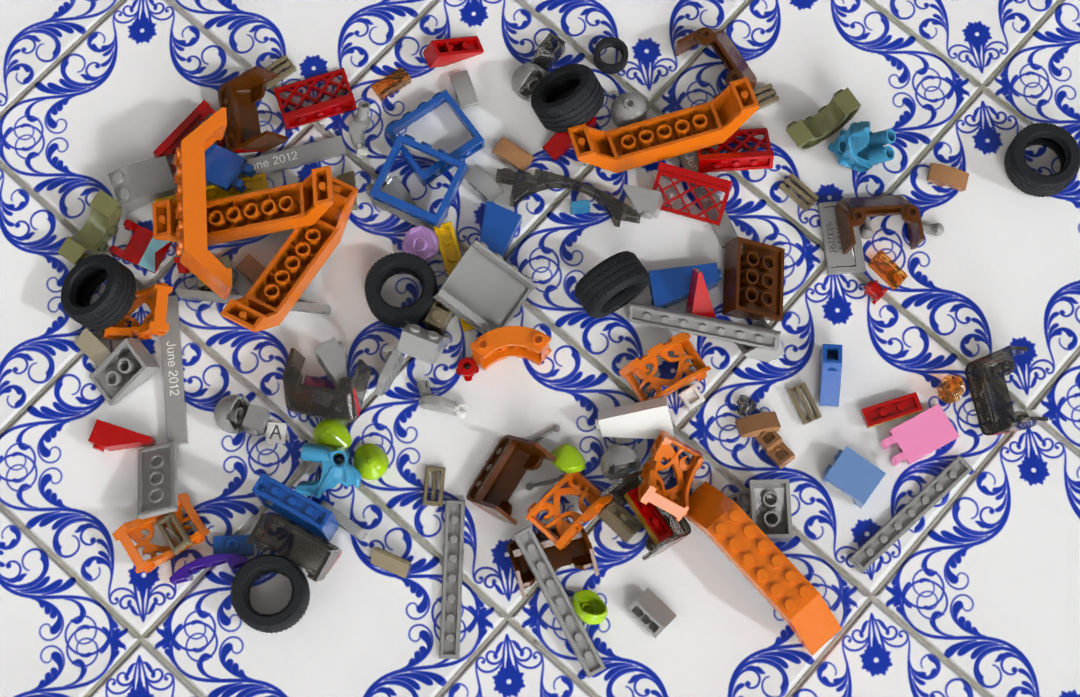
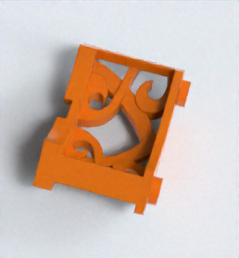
M157 283L150 288L136 291L135 300L128 313L117 324L104 329L103 339L124 340L125 338L137 337L140 340L152 339V335L161 337L168 333L169 323H166L168 296L173 291V287L168 286L166 283ZM146 303L152 312L145 317L140 326L138 320L130 315L138 307ZM126 320H130L132 322L131 327H128V325L131 323L127 322Z
M524 326L500 327L486 332L470 344L473 353L470 358L485 371L492 364L506 359V357L527 359L540 366L551 353L549 348L551 338L538 330Z
M682 332L671 337L666 343L657 344L647 350L649 354L643 355L639 359L638 357L618 371L622 378L625 377L640 402L667 397L681 387L695 380L700 382L707 377L706 373L711 368L705 365L689 340L691 338L690 334ZM672 351L675 358L669 357L668 352ZM660 356L663 360L671 363L678 362V369L674 379L653 377L658 369L657 357ZM647 364H652L654 367L650 374H647L650 369L646 368ZM694 366L697 371L692 372L689 370V367ZM683 373L687 375L685 378L681 379ZM633 374L639 379L643 380V382L640 385L634 378ZM647 383L650 384L648 393L652 389L656 391L655 396L650 399L647 398L642 390ZM661 386H665V387H668V388H666L665 390L662 391V387H661Z
M661 430L649 451L652 453L649 462H645L640 475L643 478V482L638 486L639 501L645 505L650 502L674 515L675 520L679 522L682 517L684 518L688 514L690 487L697 470L703 464L704 458L699 450L690 447L669 435L668 432ZM670 443L676 445L680 449L675 452ZM683 450L693 455L687 465L685 464V459L689 456L678 459ZM662 458L664 459V462L669 459V461L665 465L661 463ZM672 465L677 485L665 490L663 480L657 472L665 470Z
M580 471L565 473L563 478L537 504L534 502L527 511L529 513L525 518L532 522L561 550L583 529L581 524L583 522L586 523L588 520L591 521L601 513L613 497L609 493L603 494ZM561 496H579L578 506L582 515L574 511L560 514ZM584 498L586 499L585 503H588L590 506L584 505V503H583V499H584ZM543 510L547 511L548 513L543 517V520H548L553 517V521H551L547 525H544L538 518H536V516ZM571 517L573 519V523H568L567 519H565L564 522L562 520L564 518ZM554 525L560 538L550 530Z
M187 493L178 494V511L174 513L182 526L184 523L192 521L197 531L193 535H188L192 544L190 546L186 545V549L180 550L179 554L194 544L198 545L206 540L205 536L210 533L189 501L191 498ZM181 507L186 511L187 517L183 518ZM168 513L126 522L112 534L116 541L120 540L135 565V572L137 574L141 572L147 574L153 571L156 566L177 556L173 554L169 546L149 543L154 536L153 525ZM163 523L164 527L169 529L167 524ZM189 525L183 527L186 532L192 529ZM176 528V532L178 533L179 537L183 540L178 529ZM143 530L149 531V535L145 539H143L145 535L141 533ZM173 537V540H172V541L174 542L175 546H177L178 543L176 542L175 538ZM145 548L142 551V555L149 554L151 558L144 561L138 549Z

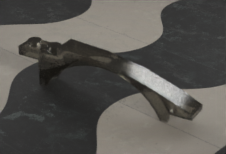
M497 168L496 182L513 185L510 196V206L516 207L521 201L534 193L547 189L564 188L584 193L593 198L605 209L616 227H620L621 220L640 223L641 216L635 209L602 190L575 179L535 169V174L531 175L524 171L519 173L509 168Z

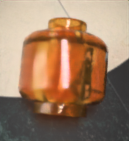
M958 375L945 376L937 387L939 399L947 404L958 402L966 391L964 380Z

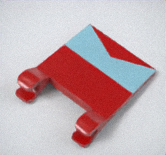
M126 219L123 223L124 228L134 232L125 250L112 245L109 249L110 254L156 274L172 241L156 240L153 238V231Z

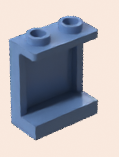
M846 446L843 451L839 449L833 459L836 462L833 466L828 465L822 474L825 477L822 481L825 483L828 481L854 499L856 501L855 505L862 508L886 473Z

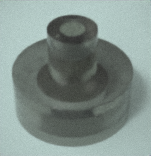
M740 395L736 401L739 406L737 412L741 415H744L745 412L752 413L757 407L755 401L746 395Z

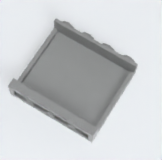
M475 240L433 298L480 333L485 334L493 329L508 326L537 285L533 283L534 280L518 272L519 269L516 266L506 263L500 254L490 251L484 242Z

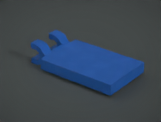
M213 144L205 151L206 182L229 192L230 188H233L243 193L246 186L243 185L244 181L237 179L240 173H243L253 178L256 171L253 170V165L246 163V158L216 144Z

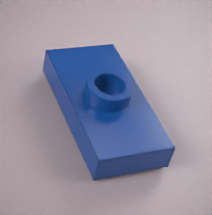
M254 535L213 536V555H254Z

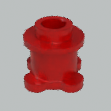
M870 280L864 287L866 290L864 294L869 295L874 300L872 302L874 305L888 291L887 287L884 289L877 283L878 280L874 282Z
M470 357L462 358L456 369V373L463 376L467 382L471 381L474 374L479 372V367Z

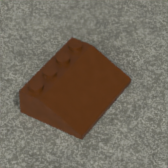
M736 237L725 243L722 315L742 319L761 320L764 318V320L783 321L785 249L741 237Z

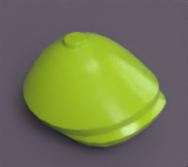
M334 418L322 420L317 424L313 433L315 444L330 446L335 449L337 447L348 449L352 442L346 426Z
M367 443L356 450L354 468L360 472L361 478L377 480L387 471L388 457L377 445Z
M565 443L551 451V454L557 458L555 462L551 461V463L564 473H576L586 468L585 459L573 445Z
M581 590L572 596L573 607L582 622L588 625H596L606 619L607 606L595 592Z

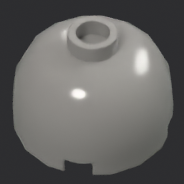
M524 63L512 75V88L521 99L530 101L528 98H531L534 88L548 74L545 69L537 64Z
M626 92L614 99L611 105L610 116L617 127L646 120L647 107L641 96L636 93Z
M228 395L221 398L214 408V418L217 426L228 433H242L245 430L242 423L250 405L248 399L239 395Z
M619 444L609 446L608 450L602 455L600 462L603 476L605 479L608 476L609 480L629 476V471L634 469L636 472L641 467L636 452L629 446Z

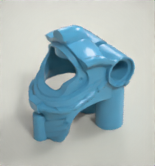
M869 121L853 122L848 130L840 131V136L835 140V143L829 144L828 150L837 156V163L857 172H866L875 164L894 159L893 148L891 146L884 147V145L894 143L896 134L891 128L873 133L870 131Z
M305 442L302 446L300 460L322 463V475L318 481L300 482L296 486V492L301 495H314V497L320 499L327 489L334 488L339 483L347 487L355 485V488H360L361 474L349 463V450L345 447H337L335 449L330 446ZM335 454H343L345 460L338 461L335 457Z

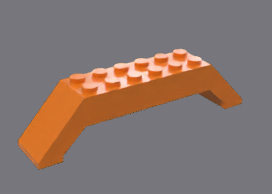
M748 77L729 82L730 85L710 102L608 131L588 127L585 123L567 128L578 161L620 173L724 143L759 109V103Z
M223 107L182 139L180 147H176L174 166L177 167L174 174V184H177V190H175V202H177L175 219L178 220V226H176V237L178 238L176 256H180V263L221 299H228L232 289V268H226L208 250L205 151L217 140L223 139L227 127L226 108Z
M331 166L311 169L312 173L303 182L207 201L208 246L314 225L334 203ZM168 199L152 203L154 239L178 242L176 237L178 220L175 219L177 202Z
M332 177L334 203L314 225L295 228L245 297L236 300L231 298L221 311V316L253 332L279 326L340 243L357 197L358 189Z
M706 481L689 496V511L685 516L687 520L702 530L788 623L798 641L811 655H814L842 629L821 594L736 502Z

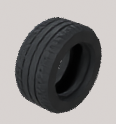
M569 64L552 71L536 85L531 96V106L547 130L557 133L568 132L567 128L586 124L599 112L603 105L605 94L591 68L583 64Z
M1043 122L1031 124L1018 132L1007 148L1004 158L1005 171L1013 185L1025 194L1035 197L1053 196L1064 190L1079 171L1080 148L1075 138L1060 126ZM1033 145L1047 146L1059 157L1060 171L1053 175L1036 173L1026 163L1025 149Z
M623 251L605 259L588 271L576 284L575 296L590 317L602 318L619 310L637 297L648 285L649 273L634 253Z
M406 252L391 253L377 260L374 266L369 269L364 284L365 296L371 312L380 322L394 328H405L408 323L416 325L422 323L436 300L433 297L438 291L433 269L419 256ZM396 274H409L420 281L423 286L421 295L416 302L409 306H391L381 296L384 283Z
M96 254L84 258L71 269L63 283L61 303L64 312L70 318L90 330H103L114 326L125 317L135 300L136 281L134 275L129 268L107 254ZM108 279L104 292L90 305L95 290Z
M279 554L258 555V557H254L247 561L246 564H243L235 574L236 576H234L231 586L233 608L240 619L251 628L265 633L282 632L299 622V619L305 614L310 601L309 583L303 571L289 558ZM279 573L290 580L292 587L291 599L287 606L280 612L271 615L255 611L250 602V591L254 582L262 575Z

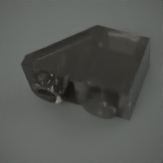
M550 32L539 45L530 63L541 66L548 73L565 52V41Z

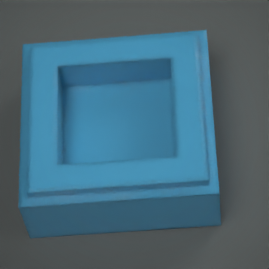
M589 200L571 201V215L589 213Z

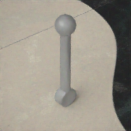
M554 425L549 431L531 440L538 441L553 432H559L560 426Z
M564 475L532 484L529 482L526 484V489L531 491L534 487L559 482Z

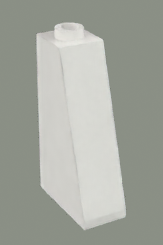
M666 396L598 411V419H595L596 428L601 430L602 437L656 439L661 430H664L675 438V429Z

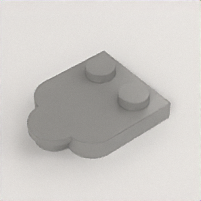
M394 347L392 352L389 351L386 356V364L378 378L374 391L375 395L383 396L390 389L405 361L403 353L397 351L396 347Z

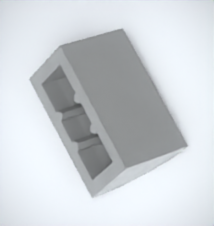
M649 588L638 596L627 609L654 638L677 616Z

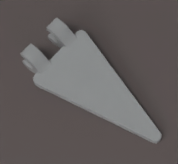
M388 174L384 182L385 186L380 191L417 207L397 176L391 178ZM371 182L365 187L368 195H370L374 186ZM371 199L372 204L414 226H424L432 230L429 223Z

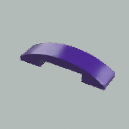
M235 554L205 556L184 565L169 580L173 585L193 580L192 572L226 563L234 570L241 568L243 564L250 560L247 557Z

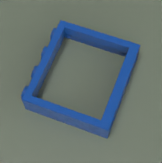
M447 90L436 93L427 102L420 103L415 110L406 112L401 119L391 122L385 129L386 137L393 145L397 138V133L446 102L473 137V139L451 152L449 156L453 158L458 156L465 160L485 147L483 137ZM402 145L399 151L400 156L423 186H426L455 167L439 160L423 171L404 145Z
M398 134L370 192V196L374 200L440 228L468 170L467 163L458 156L455 158L449 156V153L442 149H438V151L432 149V146L426 142L414 141L415 138L408 134L404 136ZM403 144L458 168L436 215L380 191Z
M264 473L261 474L252 489L262 505L329 543L340 526L332 511ZM268 500L273 503L272 506L267 504Z

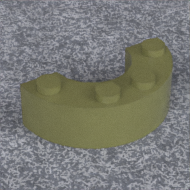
M848 87L845 90H838L833 95L834 97L831 102L822 107L815 116H809L805 120L800 119L797 122L793 121L787 126L786 132L799 149H808L821 143L835 134L855 116L861 104Z
M101 189L90 203L91 213L84 227L76 235L67 237L57 252L75 265L86 257L104 252L110 238L114 237L118 232L117 226L123 209L120 202Z

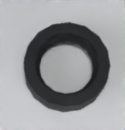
M607 37L600 40L594 50L593 58L596 67L607 74H615L622 71L627 65L628 48L619 38ZM609 47L616 48L621 52V60L615 64L605 63L601 60V51Z

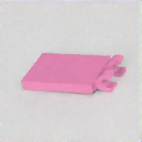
M937 404L889 430L890 437L882 440L880 445L883 450L894 444L898 447L901 453L890 459L893 466L905 460L910 465L954 441L959 435L941 406Z

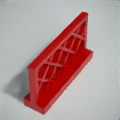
M344 68L274 88L286 130L357 109ZM343 76L340 84L332 81L334 77ZM317 82H325L322 89L315 86ZM329 85L337 87L334 93L326 91ZM303 86L308 88L305 94L298 92V89ZM341 89L348 92L344 96L337 95ZM312 90L319 92L316 99L308 96ZM286 91L291 93L287 99L279 95ZM323 94L330 97L327 101H320ZM294 95L301 97L298 104L291 101ZM305 100L313 102L310 106H302ZM288 105L295 107L293 111L287 113L284 111Z
M203 100L153 152L154 157H168L169 155L176 154L174 150L176 147H180L181 140L200 126L199 124L202 121L204 122L210 113L213 115L216 111L210 107L208 102ZM224 136L222 139L223 141L221 143L220 140H217L218 146L224 147L226 145ZM170 164L172 172L175 173V167L177 166H174V164Z
M767 128L737 130L724 143L717 144L719 148L716 150L707 147L696 151L699 173L773 168L774 153L771 150ZM764 135V138L760 141L754 136ZM743 136L746 139L741 142L736 137ZM752 141L756 145L752 148L746 144ZM733 142L738 146L733 149L728 144ZM762 147L766 151H757V149ZM741 148H743V149L747 150L748 152H738V151H739ZM724 149V150H726V151H728V152H730V153H720V152ZM705 150H706L707 152L711 153V154H703V155H701V153L704 152Z
M659 162L652 190L657 191L659 186V191L666 199L660 210L720 226L733 183L729 180ZM661 176L669 177L672 184L662 189L659 184ZM682 181L687 182L690 189L680 194L676 184ZM674 186L678 195L668 200L664 191ZM699 186L705 187L708 194L698 199L693 190ZM692 191L696 200L686 205L682 196ZM717 191L724 192L723 200L715 203L711 195ZM710 196L714 205L704 210L700 201ZM680 198L684 207L679 210L673 209L670 203ZM698 202L702 212L693 215L688 207ZM716 207L719 212L717 221L709 219L706 212Z

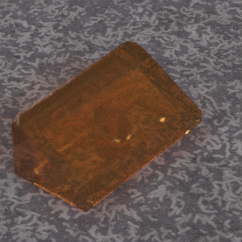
M401 67L372 85L371 88L380 101L410 84L411 77Z
M879 250L868 264L893 290H896L907 278V274L882 250Z

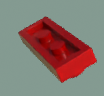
M914 392L861 409V414L868 429L922 412L923 409L917 393Z
M638 487L624 495V498L655 545L673 535L656 507L650 502L645 505L639 501Z

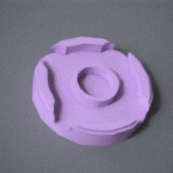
M416 226L411 228L404 236L405 239L402 242L403 252L415 254V256H419V258L426 262L435 257L439 248V240L433 230L424 226Z

